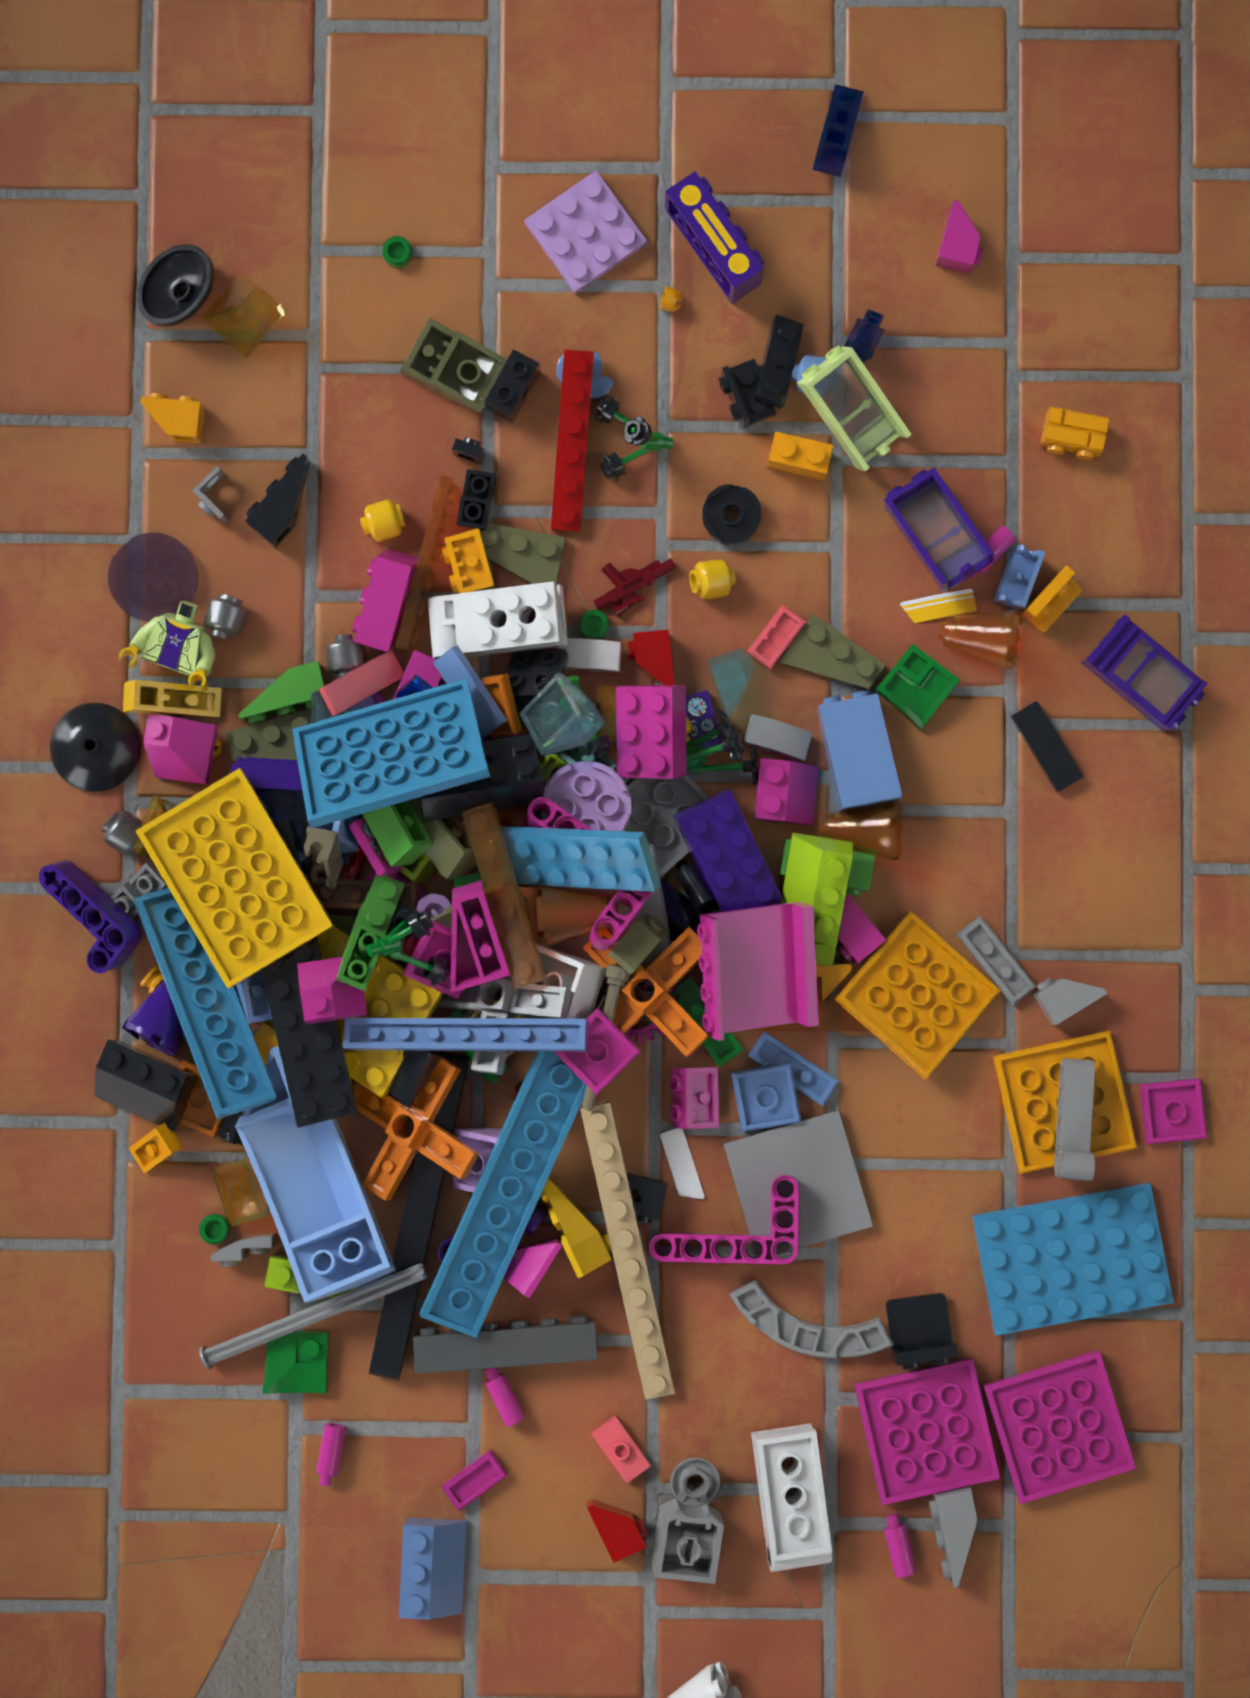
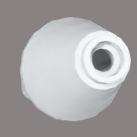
M720 1661L706 1666L667 1698H742L737 1686H731L726 1666Z

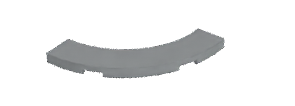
M757 1279L729 1293L737 1308L751 1324L769 1336L771 1340L802 1354L831 1359L860 1357L879 1352L894 1345L879 1316L869 1321L849 1326H825L811 1323L788 1313L777 1305L762 1289Z

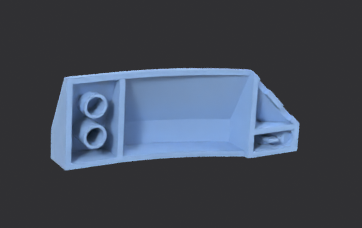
M279 1046L271 1048L266 1059L265 1068L275 1091L276 1099L244 1110L235 1128L238 1131L262 1188L304 1303H308L368 1284L396 1272V1269L337 1119L297 1128Z

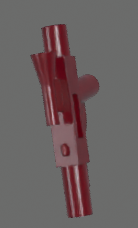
M670 558L663 563L656 560L640 570L629 568L618 572L609 562L602 568V571L616 587L593 600L597 610L600 611L621 600L623 604L612 607L618 618L628 608L644 600L642 594L636 596L634 592L645 586L650 587L653 585L652 582L675 570L676 566Z

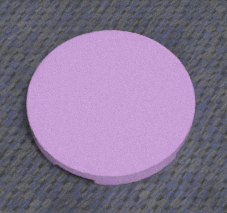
M594 761L568 764L555 772L544 787V797L556 803L592 830L625 831L629 824L632 811L629 790L623 779L613 769L604 764ZM541 810L542 819H547L549 817L548 813Z

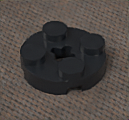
M733 484L722 485L714 489L707 496L702 509V522L705 530L714 540L719 541L723 545L740 544L747 541L755 534L761 521V506L755 494L745 487L733 486ZM730 507L731 510H739V514L736 516L737 521L733 522L724 518L726 508Z

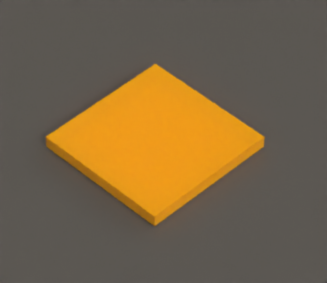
M910 911L834 1000L926 1080L1001 990Z
M1111 1030L992 1056L1019 1174L1054 1167L1059 1074L1062 1058L1094 1061L1095 1076L1090 1152L1094 1154V1157L1137 1148Z

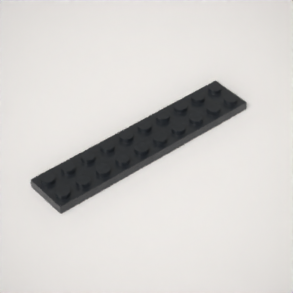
M285 818L273 821L302 869L291 820ZM318 936L261 970L297 1128L358 1113L337 1020L308 1025L304 1022L297 964L323 960Z

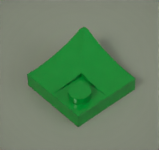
M912 643L876 688L875 692L894 706L921 731L960 679Z
M299 1329L267 1342L263 1394L326 1393L328 1391L330 1331Z

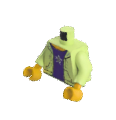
M180 601L177 615L167 612L160 617H154L145 624L134 636L129 647H125L120 651L119 662L125 656L130 655L133 659L129 663V668H134L137 665V653L141 654V659L189 675L188 683L191 690L194 688L196 681H202L201 690L204 692L208 689L206 676L210 674L216 654L211 636L207 634V627L194 621L198 606L187 601Z

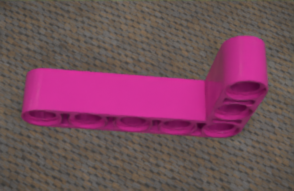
M546 797L536 798L529 805L527 813V824L529 827L557 829L565 827L569 829L592 830ZM536 810H544L548 813L549 817L545 820H539L533 813ZM616 890L618 892L597 918L590 932V942L594 948L600 951H607L614 947L650 899L653 892ZM619 904L626 905L630 909V914L626 916L618 914L615 906ZM600 928L609 929L613 937L608 940L602 939L598 936L597 930Z
M788 1174L781 1175L773 1181L771 1187V1235L662 1233L655 1236L650 1242V1253L653 1258L662 1262L789 1264L798 1257L800 1252V1183L794 1176ZM789 1180L794 1185V1192L790 1197H783L778 1192L780 1181ZM786 1210L792 1213L794 1222L791 1227L785 1228L778 1223L777 1218L781 1211ZM663 1238L669 1240L672 1244V1251L667 1256L660 1254L657 1249L659 1240ZM691 1239L698 1240L702 1244V1252L699 1256H692L687 1250V1244ZM727 1240L731 1243L733 1250L729 1257L721 1256L718 1253L717 1245L719 1241ZM753 1240L760 1242L763 1246V1253L757 1258L750 1256L747 1251L749 1242ZM787 1241L793 1246L794 1251L790 1258H783L778 1254L777 1247L780 1242Z

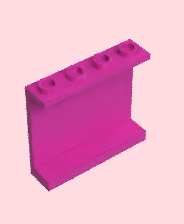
M799 901L700 915L697 933L702 946L699 966L703 972L701 997L705 1004L702 1025L704 1031L710 1037L720 1041L724 1040V1033L796 1022L806 1027L819 1026L814 908L812 905Z

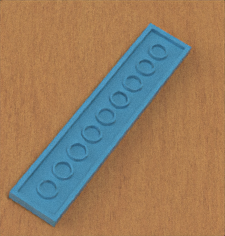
M554 1051L536 1052L419 1313L422 1318L474 1338L478 1336L583 1102L586 1084Z

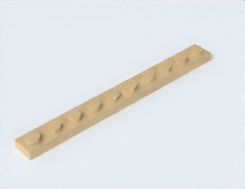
M611 1100L595 1103L591 1111H586L581 1106V1115L645 1400L675 1394V1387Z

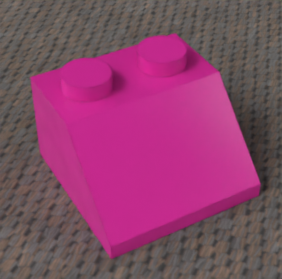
M760 758L753 821L813 826L818 766L793 761Z

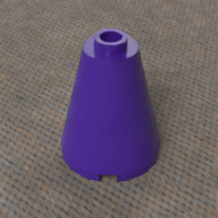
M163 980L125 1021L122 1029L136 1039L141 1038L147 1042L148 1046L167 1055L175 1056L179 1050L184 1032Z

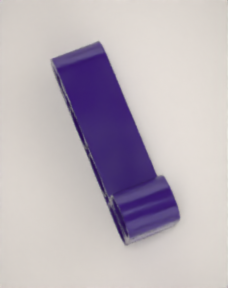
M64 860L44 866L39 873V881L42 887L97 938V941L87 954L89 968L93 972L101 974L123 965L141 939L142 932L139 925L71 861Z

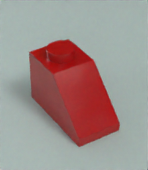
M669 629L633 633V641H628L629 659H635L636 667L658 685H674Z
M594 1499L587 1502V1509L613 1563L647 1547L645 1538L649 1536V1533L642 1519L637 1521L633 1513Z

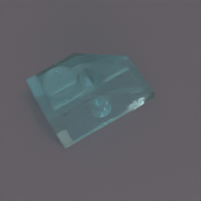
M742 648L708 659L707 662L727 719L733 717L751 680V672L755 671L750 654L744 655Z

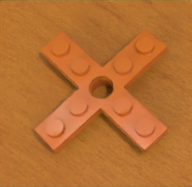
M690 927L646 969L640 964L630 975L629 982H625V987L621 986L623 992L619 995L613 1024L625 1035L647 1015L686 1057H689L710 1037L668 993L699 963V956L702 954L701 941ZM602 928L597 933L602 939L608 940L613 937L612 933L606 928ZM590 941L583 947L598 965L607 968L608 964L621 967L608 955L614 947L607 951H600L594 948ZM644 980L651 981L655 988L653 997L647 1002H640L635 995L637 985Z
M441 1057L411 1108L405 1106L390 1093H387L386 1097H380L357 1081L355 1082L353 1091L358 1111L386 1129L385 1133L389 1135L362 1186L384 1201H390L417 1151L457 1178H467L480 1153L433 1122L457 1079L461 1068ZM408 1117H411L414 1122V1130L410 1137L405 1135L403 1128Z

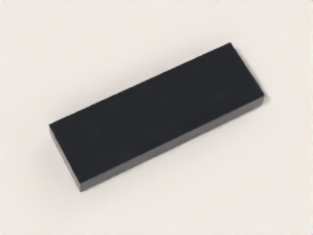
M1038 701L1010 716L1056 793L1083 778L1082 773Z

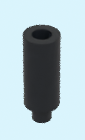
M680 860L676 864L678 869L677 879L699 914L711 912L717 905L714 896L696 866L688 864L686 860Z

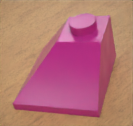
M148 714L143 744L155 777L208 785L218 725L177 717Z
M342 957L297 964L300 996L306 1025L367 1015L364 991L336 980Z
M556 1237L517 1246L504 1279L523 1295L530 1298L561 1249V1238Z

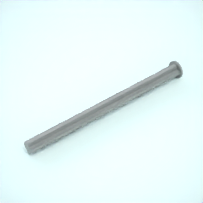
M416 1264L210 1348L202 1346L199 1350L202 1363L207 1370L213 1368V1364L422 1281L427 1278L425 1267L423 1264Z

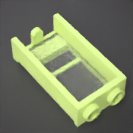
M837 346L825 355L826 360L819 366L815 364L802 373L803 378L797 382V385L803 390L847 453L854 467L866 471L870 468L866 462L875 455L883 456L890 451L888 445L899 436L908 438L912 434L853 348Z

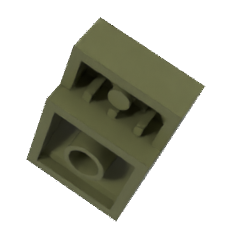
M429 318L399 373L456 403L481 413L485 406V399L507 359L459 331L454 332L434 319Z

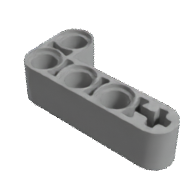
M1062 1058L1054 1158L1055 1176L1059 1178L1093 1180L1095 1157L1090 1152L1095 1076L1093 1060Z

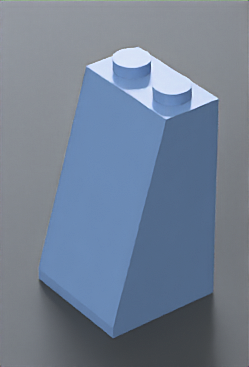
M866 690L853 693L852 699L841 701L840 696L823 699V704L817 707L837 812L896 802L902 798L878 694L870 695V691Z

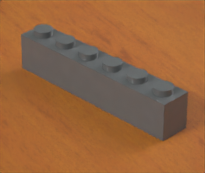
M575 1315L570 1317L571 1321L559 1322L558 1317H548L540 1319L538 1324H528V1320L521 1319L510 1321V1326L499 1327L498 1322H484L477 1338L451 1328L447 1331H438L437 1326L420 1328V1333H415L413 1336L415 1374L598 1360L595 1319L589 1320L588 1315Z

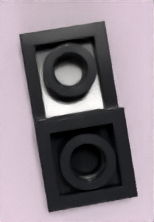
M467 469L463 495H461L457 526L486 530L497 478L495 473Z

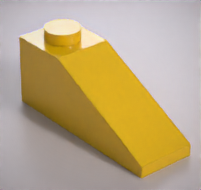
M135 679L124 683L123 712L147 715L220 718L222 688L208 687L206 691L202 692L201 686L196 685L191 690L190 686L186 684Z

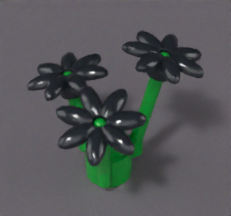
M717 709L723 722L716 725V729L686 743L687 771L693 770L694 774L708 771L743 770V772H752V784L755 785L758 779L756 749L754 746H751V760H744L741 763V753L745 750L738 743L740 742L741 735L735 732L725 713L721 709ZM719 734L720 736L725 734L727 740L722 741V744L704 749L703 745L698 746ZM723 750L725 752L730 751L731 760L737 759L739 762L736 764L703 765V763H707V755Z

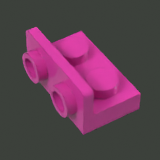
M718 1067L673 1068L670 1078V1088L673 1092V1105L670 1115L673 1127L680 1129L719 1128Z

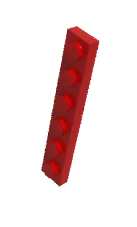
M564 349L551 530L581 532L594 352Z

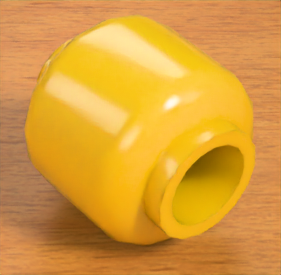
M390 499L367 505L364 510L365 517L360 518L364 534H371L376 542L399 536L402 533V527L406 526L400 505H395Z
M723 559L700 561L696 564L694 570L690 571L692 592L697 593L701 599L726 597L731 591V586H734L736 583L734 569L729 568Z

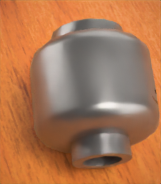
M220 594L219 598L211 599L204 618L205 626L212 629L210 635L228 640L229 635L237 636L241 633L247 615L246 608L242 606V600L225 594Z
M351 634L335 636V642L328 644L326 647L328 671L335 674L336 679L366 663L364 645L354 642L353 635Z
M122 811L119 814L114 812L101 829L104 833L103 841L122 855H127L132 850L138 853L144 845L136 830L146 824L128 811Z

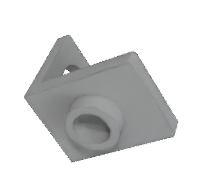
M217 466L192 491L201 500L198 506L209 517L215 514L225 524L228 518L205 496L225 476L224 472Z

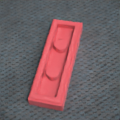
M390 650L323 686L319 691L331 715L335 716L403 677L404 672L393 650Z

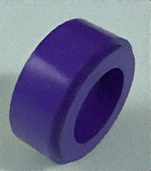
M541 1205L537 1206L530 1217L525 1232L532 1236L546 1217L548 1210Z

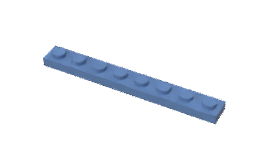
M346 1018L343 1048L345 1050L587 1052L588 1020L536 1018Z

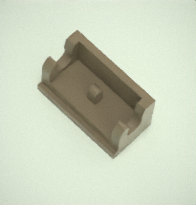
M307 826V839L304 851L307 857L311 854L313 860V867L310 873L311 881L315 883L318 874L326 872V889L335 890L343 865L338 834L335 831Z

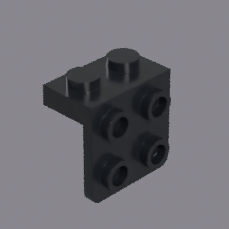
M565 649L527 650L513 653L506 674L509 676L519 719H550L562 699L558 687L569 657ZM567 708L563 710L559 718H565Z
M925 1294L890 1299L886 1302L889 1333L894 1342L892 1346L893 1360L897 1366L902 1365L903 1369H915L921 1367L920 1362L932 1361L933 1365H943L951 1363L950 1358L958 1357L956 1344L952 1341L947 1301L944 1294Z

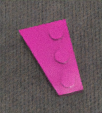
M390 548L379 554L376 559L372 558L367 573L368 576H372L369 588L364 587L360 598V604L364 605L361 616H356L352 632L356 633L354 642L385 652H389L394 647L404 617L408 593L411 594L413 588L411 581L415 567L420 566L422 558Z
M482 880L452 889L451 993L509 976V964Z

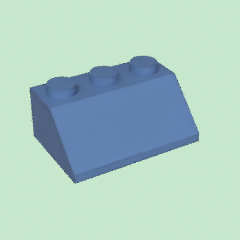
M406 1518L403 1525L399 1618L431 1620L462 1614L467 1520Z

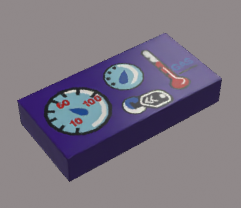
M708 690L686 696V716L693 725L689 733L691 741L716 729L715 726L718 725ZM719 734L698 746L703 745L704 749L722 744L723 740Z

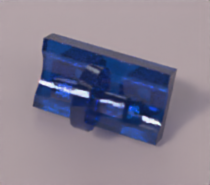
M871 309L867 310L863 320L857 319L844 345L845 347H852L862 362L872 358L885 329L880 328L884 316Z

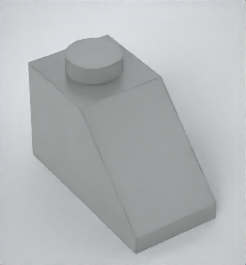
M1049 977L1037 985L1039 990L1032 995L1050 1024L1057 1025L1105 996L1107 992L1104 988L1067 979H1056L1054 981L1052 977Z

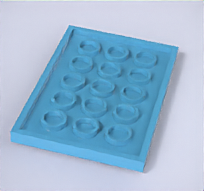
M467 678L292 729L307 821L311 828L490 777Z
M1149 1182L972 1215L991 1321L996 1336L1174 1303L1151 1183Z

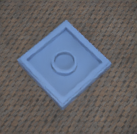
M791 1062L731 1072L742 1132L802 1121Z

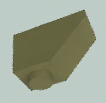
M645 912L608 955L631 975L667 935L668 931L664 928L661 920Z

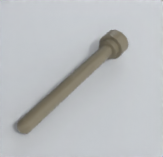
M608 964L605 976L608 977L607 983H609L603 1013L613 1023L621 986L625 987V982H629L630 974L622 967ZM587 1085L582 1107L586 1111H591L594 1108L597 1095Z

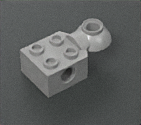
M699 1457L688 1458L680 1462L672 1472L670 1487L675 1499L663 1503L659 1507L651 1561L655 1578L715 1584L724 1523L720 1512L708 1503L717 1494L720 1486L719 1473L716 1467L708 1460ZM692 1475L701 1476L697 1483L691 1484L687 1482L688 1478Z

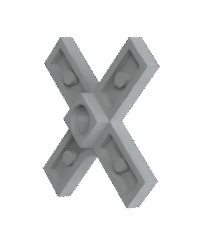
M507 922L498 933L509 964L510 975L466 988L459 999L444 993L436 1007L482 1012L481 1018H514V1015L548 1019H567L572 990L566 987L521 983L532 926L526 923ZM502 988V997L498 1003L494 1004L495 994ZM474 1051L471 1070L480 1073L503 1075L507 1051Z

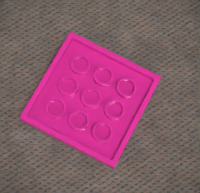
M1099 1350L983 1385L1020 1504L1136 1469Z
M972 1357L952 1361L948 1364L934 1365L854 1383L881 1505L1000 1479Z

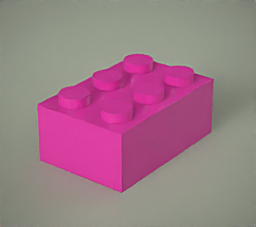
M624 685L616 687L617 774L621 778L674 779L687 776L686 685Z

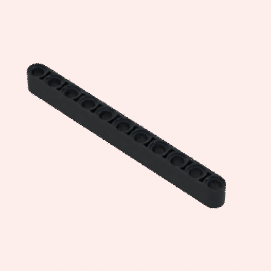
M439 1051V1055L461 1068L457 1079L433 1121L453 1135L469 1057ZM418 1151L416 1152L393 1258V1264L396 1269L394 1273L416 1264L425 1265L445 1173L444 1168ZM421 1281L385 1295L369 1375L399 1381Z

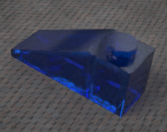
M835 84L812 170L841 177L864 91Z

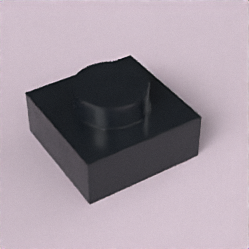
M464 437V440L455 439L452 447L454 456L482 465L485 457L484 448L480 447V442L468 437Z

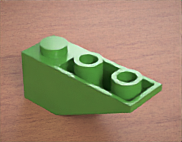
M315 661L286 670L238 714L239 719L243 722L248 721L249 725L266 721V716L277 713L278 717L293 714L295 713L294 708L305 705L307 709L323 706L324 699L319 689L326 685L321 664Z

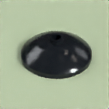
M190 244L174 246L158 255L149 264L138 285L137 305L142 316L150 323L160 327L174 326L194 316L206 303L213 287L214 266L211 258L201 248Z
M87 703L71 709L58 721L51 736L50 754L56 771L67 783L84 791L102 792L117 787L132 774L140 755V739L133 722L122 711L108 704ZM94 740L95 748L88 751L86 748L87 742Z

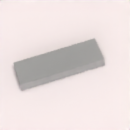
M981 916L977 917L956 934L1011 1005H1014L1036 987Z

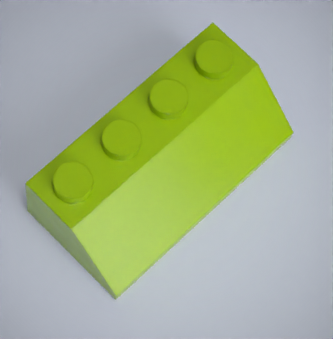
M792 833L782 891L783 900H781L780 904L801 901L813 906L816 964L833 966L853 858V842Z

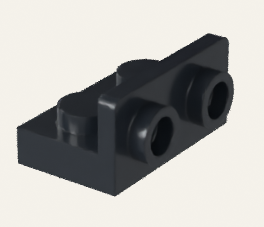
M755 359L731 368L728 366L722 368V377L718 378L723 394L729 393L733 404L729 405L735 422L740 421L742 428L776 416L774 406L754 400L760 375Z

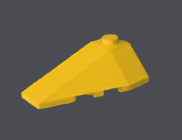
M548 1177L541 1197L549 1207L548 1212L554 1226L562 1235L561 1243L577 1278H581L612 1260L608 1234L602 1236L596 1225Z

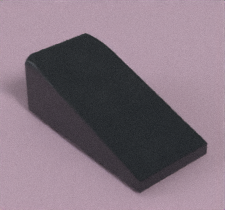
M404 1051V1059L388 1092L405 1106L411 1108L442 1056L435 1051Z

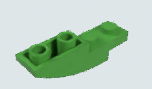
M377 873L375 874L350 933L336 980L359 990H366L379 955L370 957L366 947L369 944L376 943L377 939L387 936L386 932L404 889V883L388 876L379 877Z

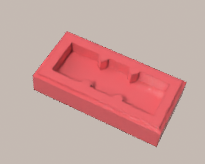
M782 605L746 653L768 670H771L804 627L806 621Z
M614 1415L591 1432V1435L626 1484L651 1466L617 1415Z

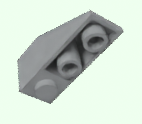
M969 1486L932 1494L933 1500L929 1501L932 1519H938L940 1529L935 1531L937 1546L939 1550L944 1549L946 1558L945 1561H941L944 1579H950L954 1588L959 1587L977 1524L975 1505Z

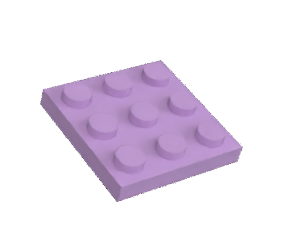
M597 170L524 220L528 230L574 294L580 292L647 245V240Z

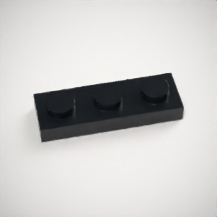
M779 315L773 318L754 400L778 408H782L785 405L804 326L803 323Z

